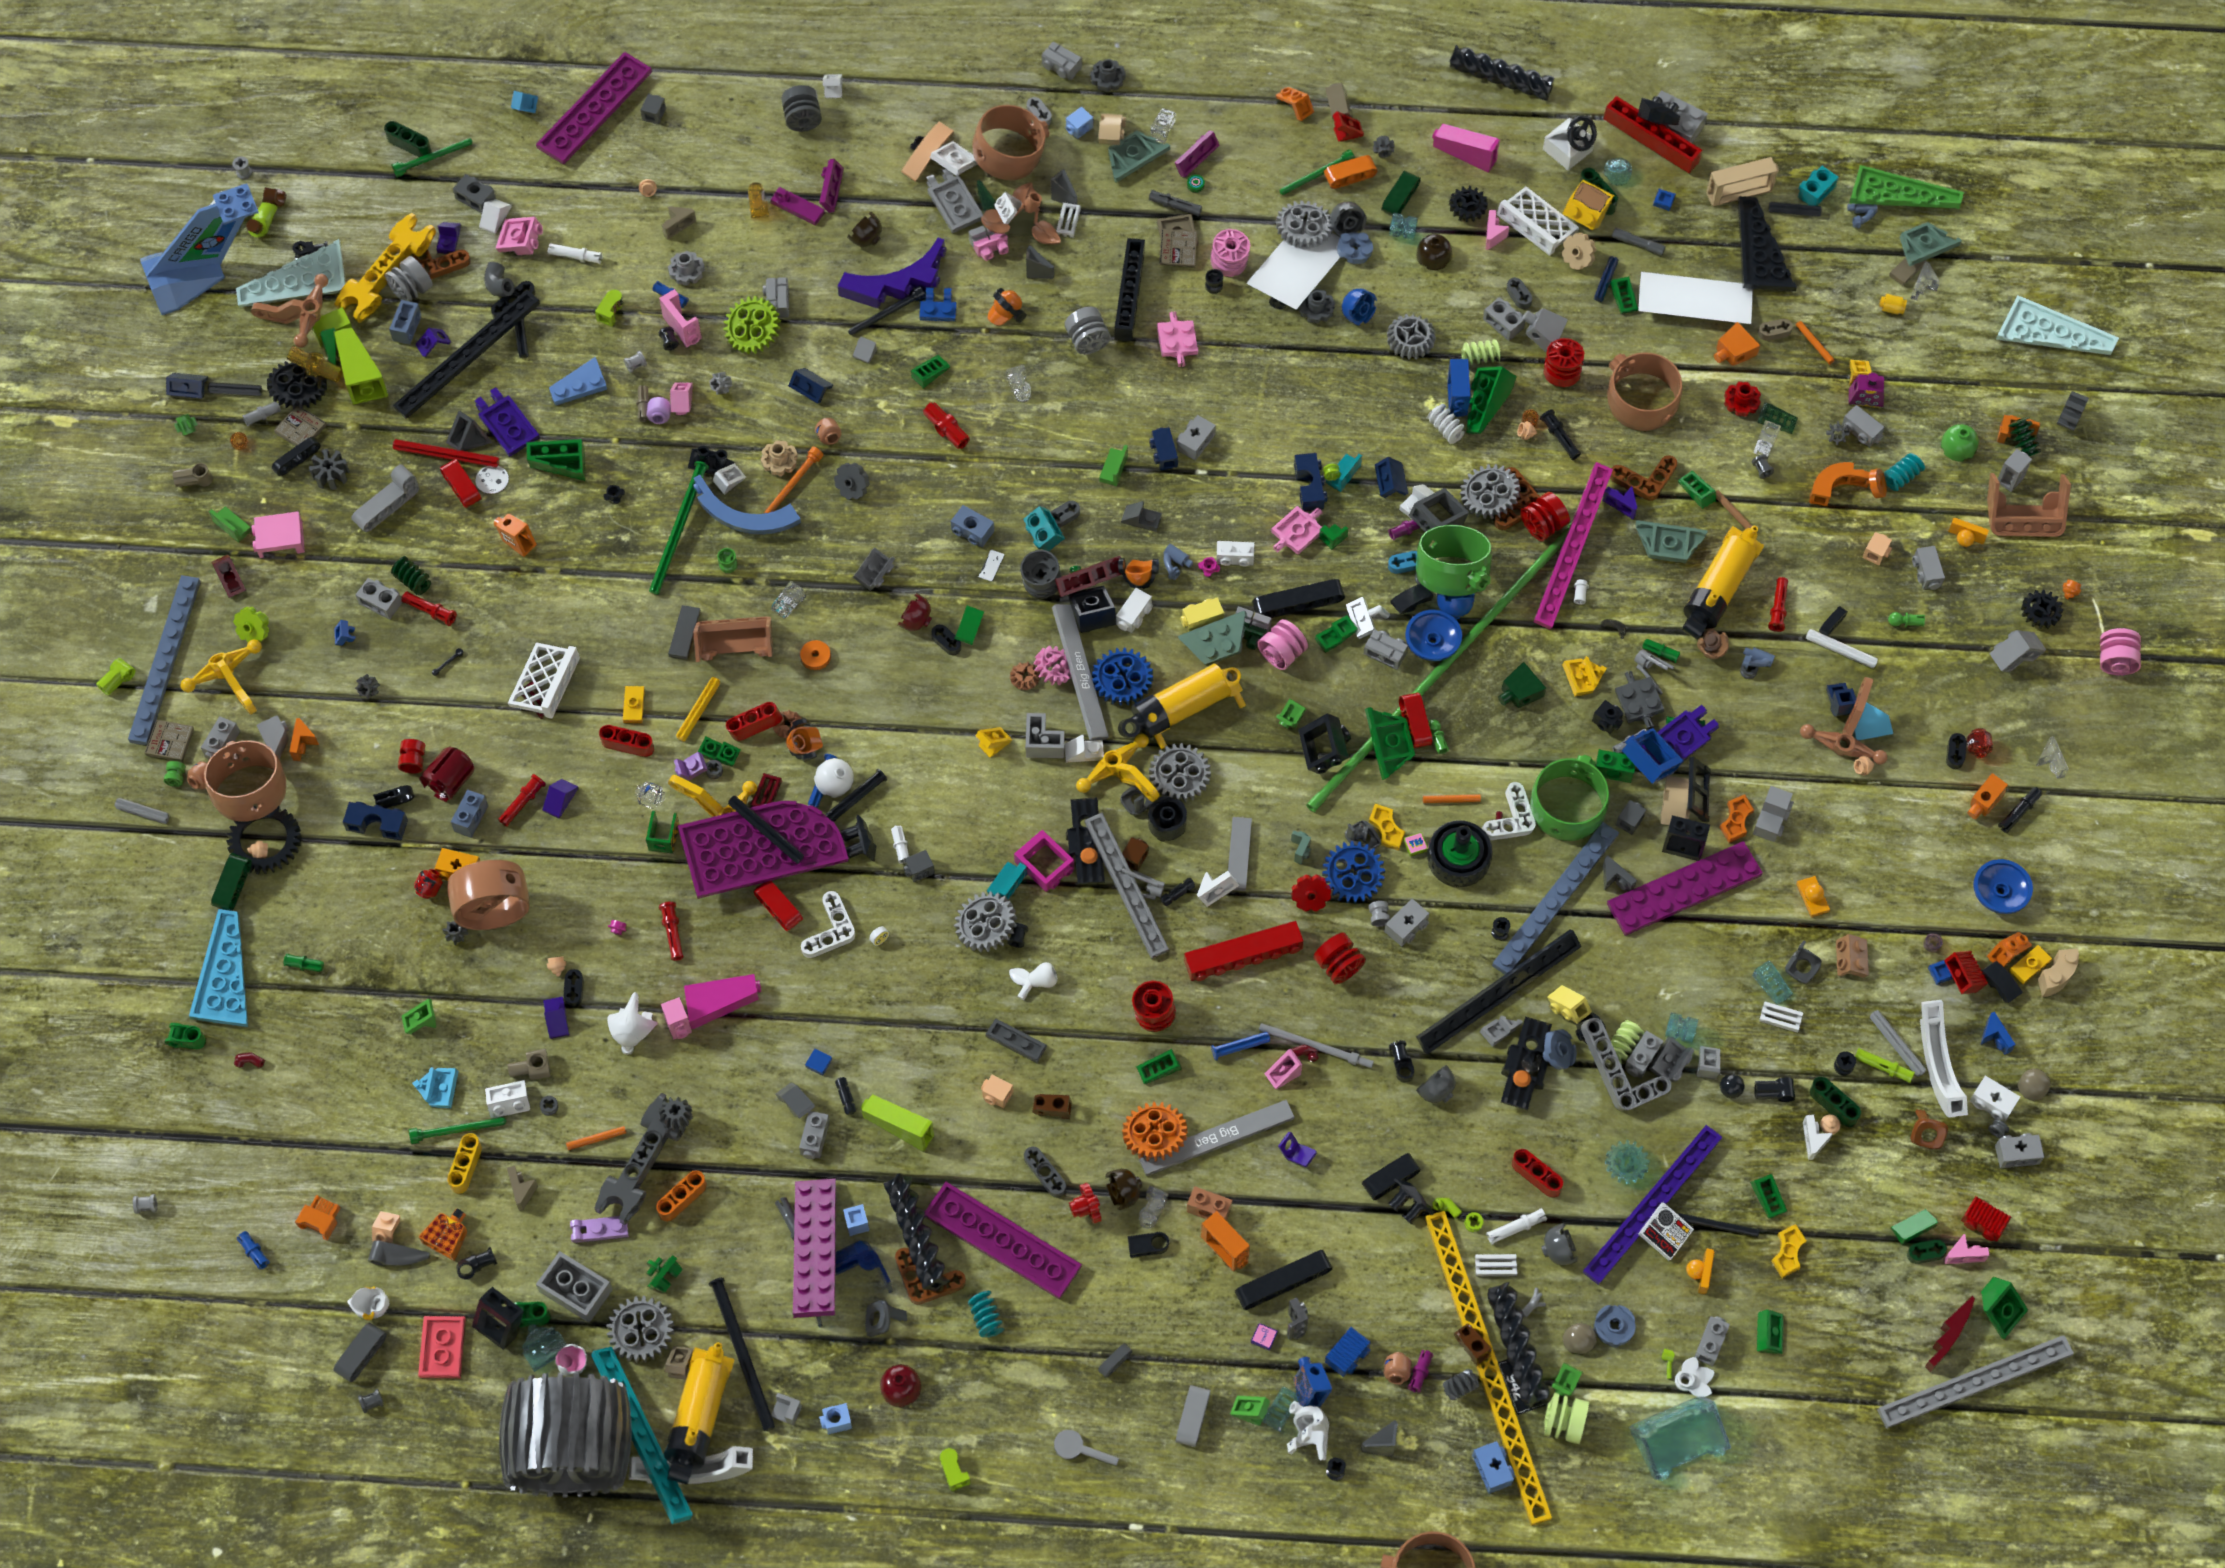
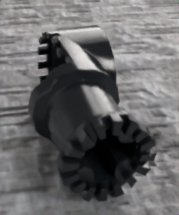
M1397 1040L1396 1043L1389 1044V1049L1392 1050L1395 1058L1393 1062L1396 1068V1077L1401 1082H1410L1414 1077V1066L1410 1055L1406 1051V1041L1399 1040L1398 1042ZM1407 1068L1411 1074L1404 1077L1400 1074V1070Z
M489 1247L485 1252L478 1255L472 1254L465 1259H461L456 1265L457 1274L461 1279L467 1280L472 1278L475 1273L481 1271V1268L491 1264L496 1265L497 1261L495 1256H493L491 1247ZM463 1265H470L472 1267L468 1274L460 1272V1268Z

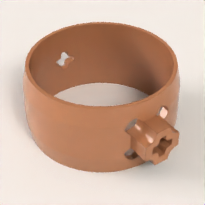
M995 106L985 112L977 124L972 141L974 159L980 168L993 177L1003 180L1022 179L1031 174L1040 162L1045 147V138L1049 137L1050 134L1048 124L1045 121L1039 120L1030 111L1019 106ZM991 129L1015 131L1031 143L1035 152L1021 157L1002 154L986 142L983 133Z
M1641 352L1628 357L1625 354H1618L1609 363L1613 373L1610 377L1607 391L1608 405L1613 416L1624 426L1639 431L1655 430L1666 425L1676 414L1683 392L1682 378L1677 367L1667 358L1655 353ZM1632 374H1649L1663 380L1671 388L1675 399L1663 408L1643 410L1626 403L1617 393L1615 384L1622 378Z
M233 740L228 742L226 746L214 753L204 770L205 787L212 804L221 815L230 820L246 822L265 817L281 804L286 794V776L281 762L273 750L261 742L250 740L238 742ZM251 766H263L274 770L266 784L249 794L227 796L217 792L220 784L237 770ZM254 804L258 805L257 809H254Z
M1435 1531L1424 1532L1410 1538L1399 1548L1395 1557L1383 1554L1380 1567L1396 1568L1400 1559L1411 1549L1421 1545L1434 1544L1453 1551L1460 1557L1466 1568H1476L1472 1555L1461 1541L1449 1534Z

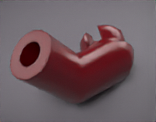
M1303 1044L1291 1048L1297 1057L1305 1055L1310 1062H1315L1319 1059L1318 1050L1309 1045Z
M252 1052L240 1053L234 1057V1065L238 1068L244 1067L245 1063H251L258 1068H262L265 1063L263 1058Z

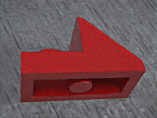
M1338 111L1332 115L1335 121L1334 131L1338 141L1364 136L1360 121Z

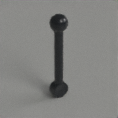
M461 648L456 649V653L440 667L433 669L432 674L434 676L439 675V671L457 656L463 655V650Z

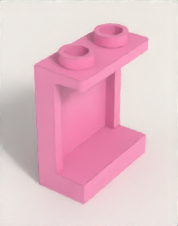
M674 289L659 298L662 314L668 325L674 328L679 339L688 347L696 344L702 338L699 322L696 317L689 321L684 319L679 295Z
M299 511L254 518L255 525H252V533L256 541H253V549L260 558H264L263 552L292 548L296 549L297 554L305 553L303 522Z

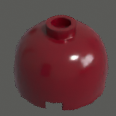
M918 593L914 595L917 599L911 600L902 614L903 622H898L897 624L908 631L915 632L923 626L927 627L932 620V617H930L931 605L928 600Z
M903 1364L893 1365L888 1368L882 1375L880 1382L881 1394L884 1400L895 1407H905V1405L914 1403L921 1392L920 1377L916 1371L910 1366Z

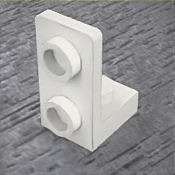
M1004 192L997 199L994 206L1004 224L1007 225L1017 214V210L1021 207L1022 202L1007 192Z

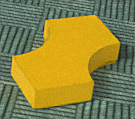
M1375 804L1369 818V823L1379 830L1382 846L1399 851L1405 831L1394 823L1392 817L1393 809Z
M1796 1224L1778 1233L1781 1248L1779 1254L1771 1262L1781 1278L1800 1269L1798 1250L1807 1240Z

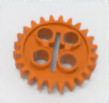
M1153 1102L1151 1107L1145 1103L1144 1109L1137 1106L1138 1112L1132 1110V1117L1126 1116L1127 1122L1123 1123L1124 1129L1122 1130L1123 1140L1126 1143L1127 1149H1131L1132 1155L1138 1153L1139 1159L1146 1156V1161H1149L1151 1157L1154 1158L1155 1162H1157L1158 1157L1165 1160V1155L1173 1157L1172 1151L1178 1153L1179 1147H1184L1183 1141L1187 1140L1186 1134L1188 1133L1186 1120L1183 1119L1182 1113L1178 1114L1177 1108L1172 1110L1171 1104L1165 1108L1163 1102L1159 1106H1156V1103Z

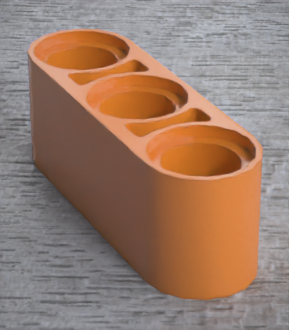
M1364 155L1331 165L1324 170V175L1330 187L1337 189L1372 178L1377 174L1378 170L1371 156Z
M697 1170L690 1172L657 1202L656 1208L661 1220L666 1222L672 1221L706 1190V1180L702 1172ZM694 1180H701L699 1185H692ZM680 1193L686 1194L683 1199H678L677 1196ZM671 1207L669 1212H662L663 1208Z

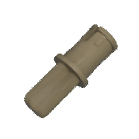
M647 386L638 387L636 406H638V420L641 422L649 421L647 417L649 402Z

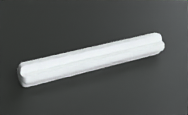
M1810 629L1807 633V640L1870 668H1875L1878 662L1877 658L1815 630Z

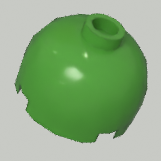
M1956 424L1948 428L1944 433L1940 446L1945 451L1946 457L1961 462L1964 459H1971L1976 454L1979 438L1972 427L1965 424Z

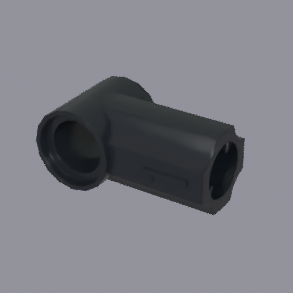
M1782 1077L1776 1081H1755L1754 1095L1756 1099H1778L1779 1102L1794 1101V1079Z

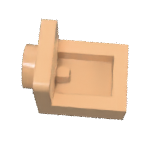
M380 1211L372 1225V1242L376 1240L393 1243V1233L400 1222V1215Z

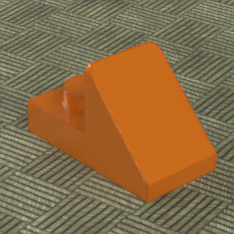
M296 718L289 753L293 761H301L302 754H305L306 744L319 745V743L300 718Z

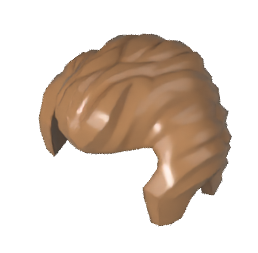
M1707 628L1703 633V637L1699 638L1697 645L1706 658L1718 659L1723 657L1728 651L1729 639L1725 632L1719 635L1714 628Z

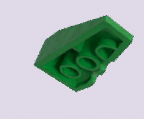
M1504 367L1477 368L1471 386L1473 390V397L1470 398L1472 409L1468 414L1466 433L1481 434L1511 394L1517 376Z

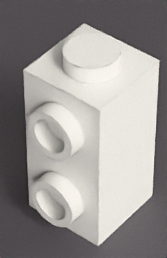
M1135 588L1117 613L1116 625L1121 630H1127L1131 633L1135 628H1139L1144 615L1149 614L1152 610V596Z

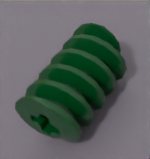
M2029 416L2013 421L2008 427L2015 428L2010 432L2011 434H2017L2012 439L2013 441H2019L2015 448H2021V452L2032 456L2040 453L2041 449H2035L2039 446V442H2033L2037 435H2031L2035 429L2028 428L2033 424L2032 421H2026L2030 418Z
M401 557L393 565L391 574L411 591H414L416 595H422L431 586L429 574L424 573L423 569H419L418 565H413V561H408V557Z

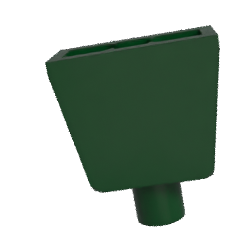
M1523 662L1503 681L1502 691L1504 693L1499 695L1498 699L1504 706L1512 701L1517 708H1521L1545 697L1546 687Z

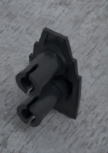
M1654 96L1652 100L1642 98L1637 115L1654 124L1665 126H1678L1681 117L1676 114L1679 110L1677 103L1671 102L1666 107L1665 104H1662L1663 100L1659 96Z
M700 446L698 449L692 448L688 468L695 470L696 466L694 464L696 461L704 462L709 466L705 473L713 475L718 470L734 464V461L727 459V452L723 449L715 452L709 451L707 446Z
M857 815L856 825L841 830V836L845 842L858 836L860 838L859 843L845 847L848 858L851 859L864 853L874 862L877 845L873 841L866 822L861 816Z
M1394 1179V1182L1400 1186V1191L1388 1204L1398 1212L1409 1198L1414 1199V1204L1402 1215L1404 1219L1412 1225L1423 1211H1427L1430 1215L1434 1214L1431 1207L1425 1202L1423 1196L1417 1192L1413 1184Z

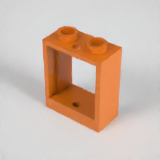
M1218 1211L1201 1223V1238L1233 1272L1237 1268L1242 1269L1249 1262L1250 1245Z

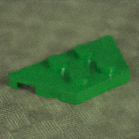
M1368 707L1365 709L1381 778L1385 780L1415 756V751L1406 718L1393 716L1387 712H1379Z

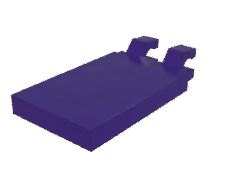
M496 387L490 390L491 397L495 401V404L488 407L481 396L474 400L476 407L480 411L478 414L480 420L509 457L527 446L526 442H535L540 438L538 432L508 395L504 398Z
M1700 705L1692 712L1685 710L1657 732L1683 761L1708 743L1712 737L1710 734L1719 728V724L1715 719L1704 727L1698 721L1707 714V710L1703 705ZM1642 745L1641 747L1652 757V759L1658 765H1661V763L1655 758V756L1644 745Z

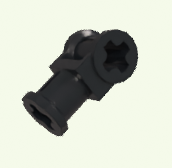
M298 241L294 243L292 249L295 253V260L300 258L301 255H310L318 251L319 248L328 246V241L313 245V241Z

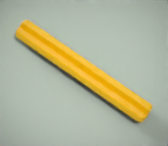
M711 677L677 732L678 740L684 742L688 738L720 685L718 678Z

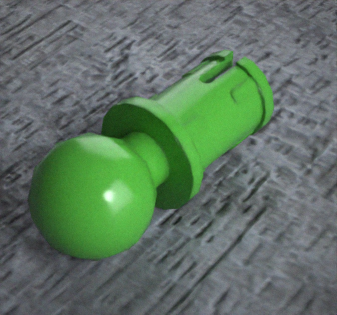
M1893 612L1889 615L1888 622L1894 627L1900 626L1902 623L1904 627H1924L1925 615H1912L1906 612L1905 616H1902L1898 612Z
M1435 719L1429 720L1432 740L1437 753L1444 754L1449 750V747L1445 741L1444 732L1440 731L1441 725Z

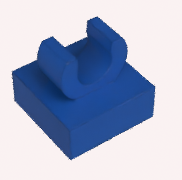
M340 620L334 628L335 645L343 646L346 641L353 642L356 636L349 634L355 631V627L348 626V621Z

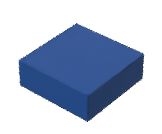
M1659 189L1653 206L1670 211L1676 194Z
M1944 960L1929 965L1928 970L1936 985L1953 979Z
M814 1049L805 1067L823 1076L832 1061V1057Z

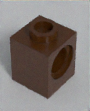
M1131 837L1122 852L1130 869L1139 871L1149 854V845L1142 839Z

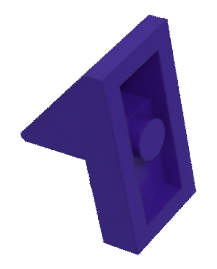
M442 222L437 227L440 235L436 250L440 254H449L456 251L461 223Z
M1608 486L1603 494L1602 501L1629 518L1634 519L1637 504L1633 487L1631 486L1625 495H1622L1618 490Z
M557 997L543 1000L544 1016L549 1038L568 1036L569 1029L564 998Z

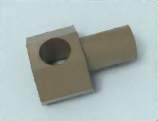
M546 1048L526 1052L527 1060L508 1064L510 1078L529 1074L531 1080L551 1076ZM538 1062L543 1063L540 1067H534Z

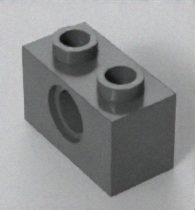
M467 174L453 188L455 199L481 214L484 203L496 199L495 191L491 186L484 185L477 178L470 177Z

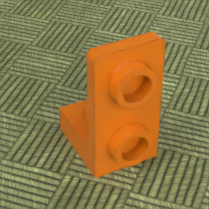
M1286 87L1276 95L1277 99L1293 106L1297 120L1302 121L1314 113L1309 95Z
M2004 415L2000 424L1998 443L2004 444L2006 438L2011 437L2010 432L2015 428L2008 427V425L2021 418L2013 415ZM2027 419L2026 421H2032L2033 423L2028 428H2034L2035 431L2032 433V435H2036L2040 427V422H2035L2034 420Z
M2017 932L2000 941L1986 957L1992 963L1997 961L2005 968L2016 955L2031 948L2032 944L2025 935Z

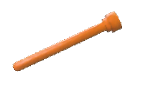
M812 447L808 451L807 460L766 509L764 514L774 512L811 465L822 459L824 454L818 448Z

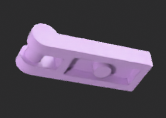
M620 1216L570 1221V1228L573 1232L571 1234V1242L580 1243L629 1237L628 1223L626 1225L621 1224ZM586 1228L587 1233L582 1234L581 1229Z

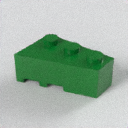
M582 439L526 442L527 461L530 468L586 481L585 447Z

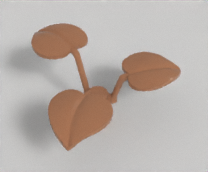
M1032 182L1018 187L1012 195L1022 202L1021 207L1017 210V214L1023 208L1028 213L1035 212V226L1031 229L1033 237L1043 244L1061 243L1058 233L1050 223L1044 220L1038 223V213L1042 197L1036 193ZM995 209L987 210L981 217L984 226L994 233L1005 234L1010 230L1009 224L1003 223L998 211Z

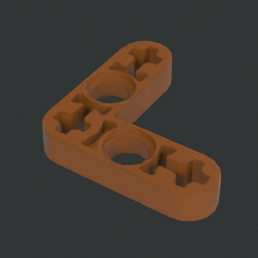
M427 249L424 253L427 257L424 260H419L417 256L412 254L424 269L428 265L431 271L428 272V275L431 279L465 268L471 262L469 253L466 250H458L432 259ZM443 262L450 263L446 268L440 266Z
M1671 455L1664 456L1648 479L1622 465H1615L1612 467L1613 471L1610 479L1627 490L1632 486L1634 494L1648 501H1653L1659 496L1674 474L1677 460ZM1671 463L1672 465H1670L1667 468V471H1665V465ZM1618 472H1621V473H1622V474L1619 475V476H1616V475H1615V474H1617ZM1662 475L1665 479L1657 481L1655 476ZM1635 479L1639 481L1640 484L1638 486H1633L1630 484L1629 481Z
M1506 468L1505 471L1510 469L1511 474L1515 473L1520 487L1527 489L1525 493L1519 492L1520 498H1517V504H1512L1513 510L1523 509L1529 505L1530 501L1536 502V499L1540 496L1516 468ZM1507 508L1508 514L1501 512V517H1498L1496 514L1494 525L1499 530H1507L1522 521L1521 515H1515L1513 510ZM1500 519H1502V520L1507 519V520H1506V523H1504L1503 521L1500 522Z
M900 1248L895 1254L896 1264L909 1299L916 1305L963 1289L966 1284L964 1273L954 1270L942 1275L950 1280V1288L947 1289L945 1284L940 1292H933L929 1289L922 1290V1283L918 1277L913 1281H908L905 1278L906 1274L910 1271L916 1273L915 1265L910 1258L909 1248ZM902 1254L909 1256L907 1258L909 1264L908 1267L905 1266L904 1260L901 1259ZM957 1276L958 1279H961L960 1284L956 1285L955 1282H952L954 1281L953 1277ZM917 1285L918 1291L922 1293L919 1299L917 1296H914L915 1290L913 1286Z

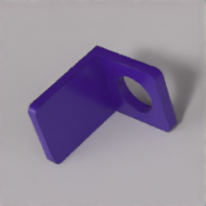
M428 328L417 341L416 347L422 356L426 357L437 343L450 344L451 341L444 330Z
M1288 1132L1278 1145L1286 1160L1307 1167L1317 1154L1316 1150L1299 1144L1292 1132ZM1288 1140H1291V1146L1286 1150L1285 1145Z

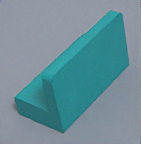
M1346 453L1338 463L1341 476L1333 481L1326 480L1325 483L1341 492L1361 467L1362 455L1358 454L1356 458H1353Z
M1007 862L987 889V893L989 894L991 891L994 896L999 893L1001 897L1005 896L1009 900L1026 877L1027 866L1021 862L1018 866Z

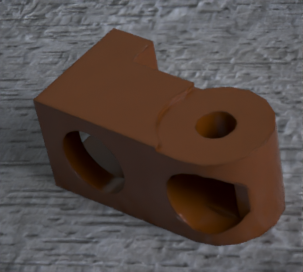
M1035 1095L1032 1112L1040 1116L1049 1115L1070 1119L1072 1108L1070 1095Z
M1470 1324L1464 1325L1454 1333L1457 1342L1472 1358V1362L1476 1367L1491 1357L1492 1348Z

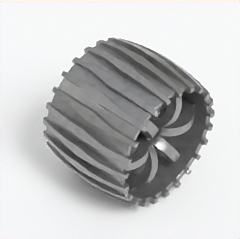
M563 1372L558 1373V1377H549L548 1373H544L542 1378L535 1379L534 1375H530L527 1381L524 1378H519L517 1382L512 1381L508 1385L499 1429L500 1464L503 1482L507 1488H510L512 1491H517L519 1488L522 1494H526L527 1490L532 1491L533 1496H538L539 1492H547V1497H552L553 1493H563V1497H567L568 1493H577L578 1497H583L584 1492H591V1495L595 1496L600 1490L606 1494L610 1492V1488L612 1491H616L623 1486L631 1449V1413L627 1390L622 1382L618 1383L616 1379H611L609 1382L606 1376L595 1379L594 1374H588V1378L579 1377V1373H574L573 1377H563Z

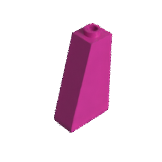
M1442 124L1433 133V147L1487 173L1490 172L1497 161L1500 143L1498 138Z
M751 974L684 986L691 1029L698 1028L759 1000L758 992H761L760 980L756 981L755 975Z

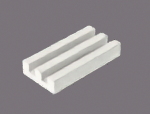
M1063 203L1056 230L1059 236L1063 234L1065 237L1070 235L1071 238H1074L1081 205ZM1070 208L1065 228L1061 229L1066 209ZM1073 209H1076L1071 230H1068Z
M1764 1002L1759 1022L1798 1033L1803 1012ZM1765 1015L1776 1017L1780 1020L1796 1023V1025L1765 1017Z
M1516 1254L1475 1255L1476 1276H1517ZM1480 1261H1512V1262H1480ZM1512 1267V1270H1480V1268Z

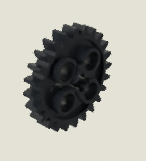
M292 359L290 364L284 361V366L278 364V369L272 368L273 373H269L267 391H269V396L273 397L274 402L278 401L279 406L285 403V408L291 405L293 410H295L296 406H299L302 410L303 405L310 408V403L316 405V400L321 401L322 396H325V391L327 390L325 373L321 372L320 367L316 368L315 363L309 365L308 360L302 363V360L299 359L298 363H295L294 359Z

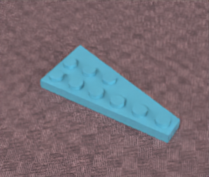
M218 909L189 1014L191 1020L248 1027L239 914L236 911Z

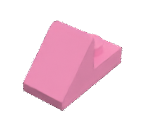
M1489 210L1486 236L1487 250L1507 238L1509 233V226L1499 225V218H1496V210Z
M1963 1234L1944 1259V1264L1985 1262L1989 1256L1988 1247L1981 1248V1246L1976 1245L1968 1249L1966 1236Z

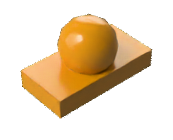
M1953 518L1948 532L1957 535L1959 545L1969 547L1974 542L1984 544L1989 530L1958 518Z
M1816 876L1797 881L1796 885L1811 918L1830 911L1824 897V889L1819 885Z
M1708 1248L1704 1254L1703 1261L1699 1259L1692 1260L1686 1266V1272L1690 1278L1700 1279L1698 1289L1700 1294L1707 1293L1710 1284L1715 1251Z

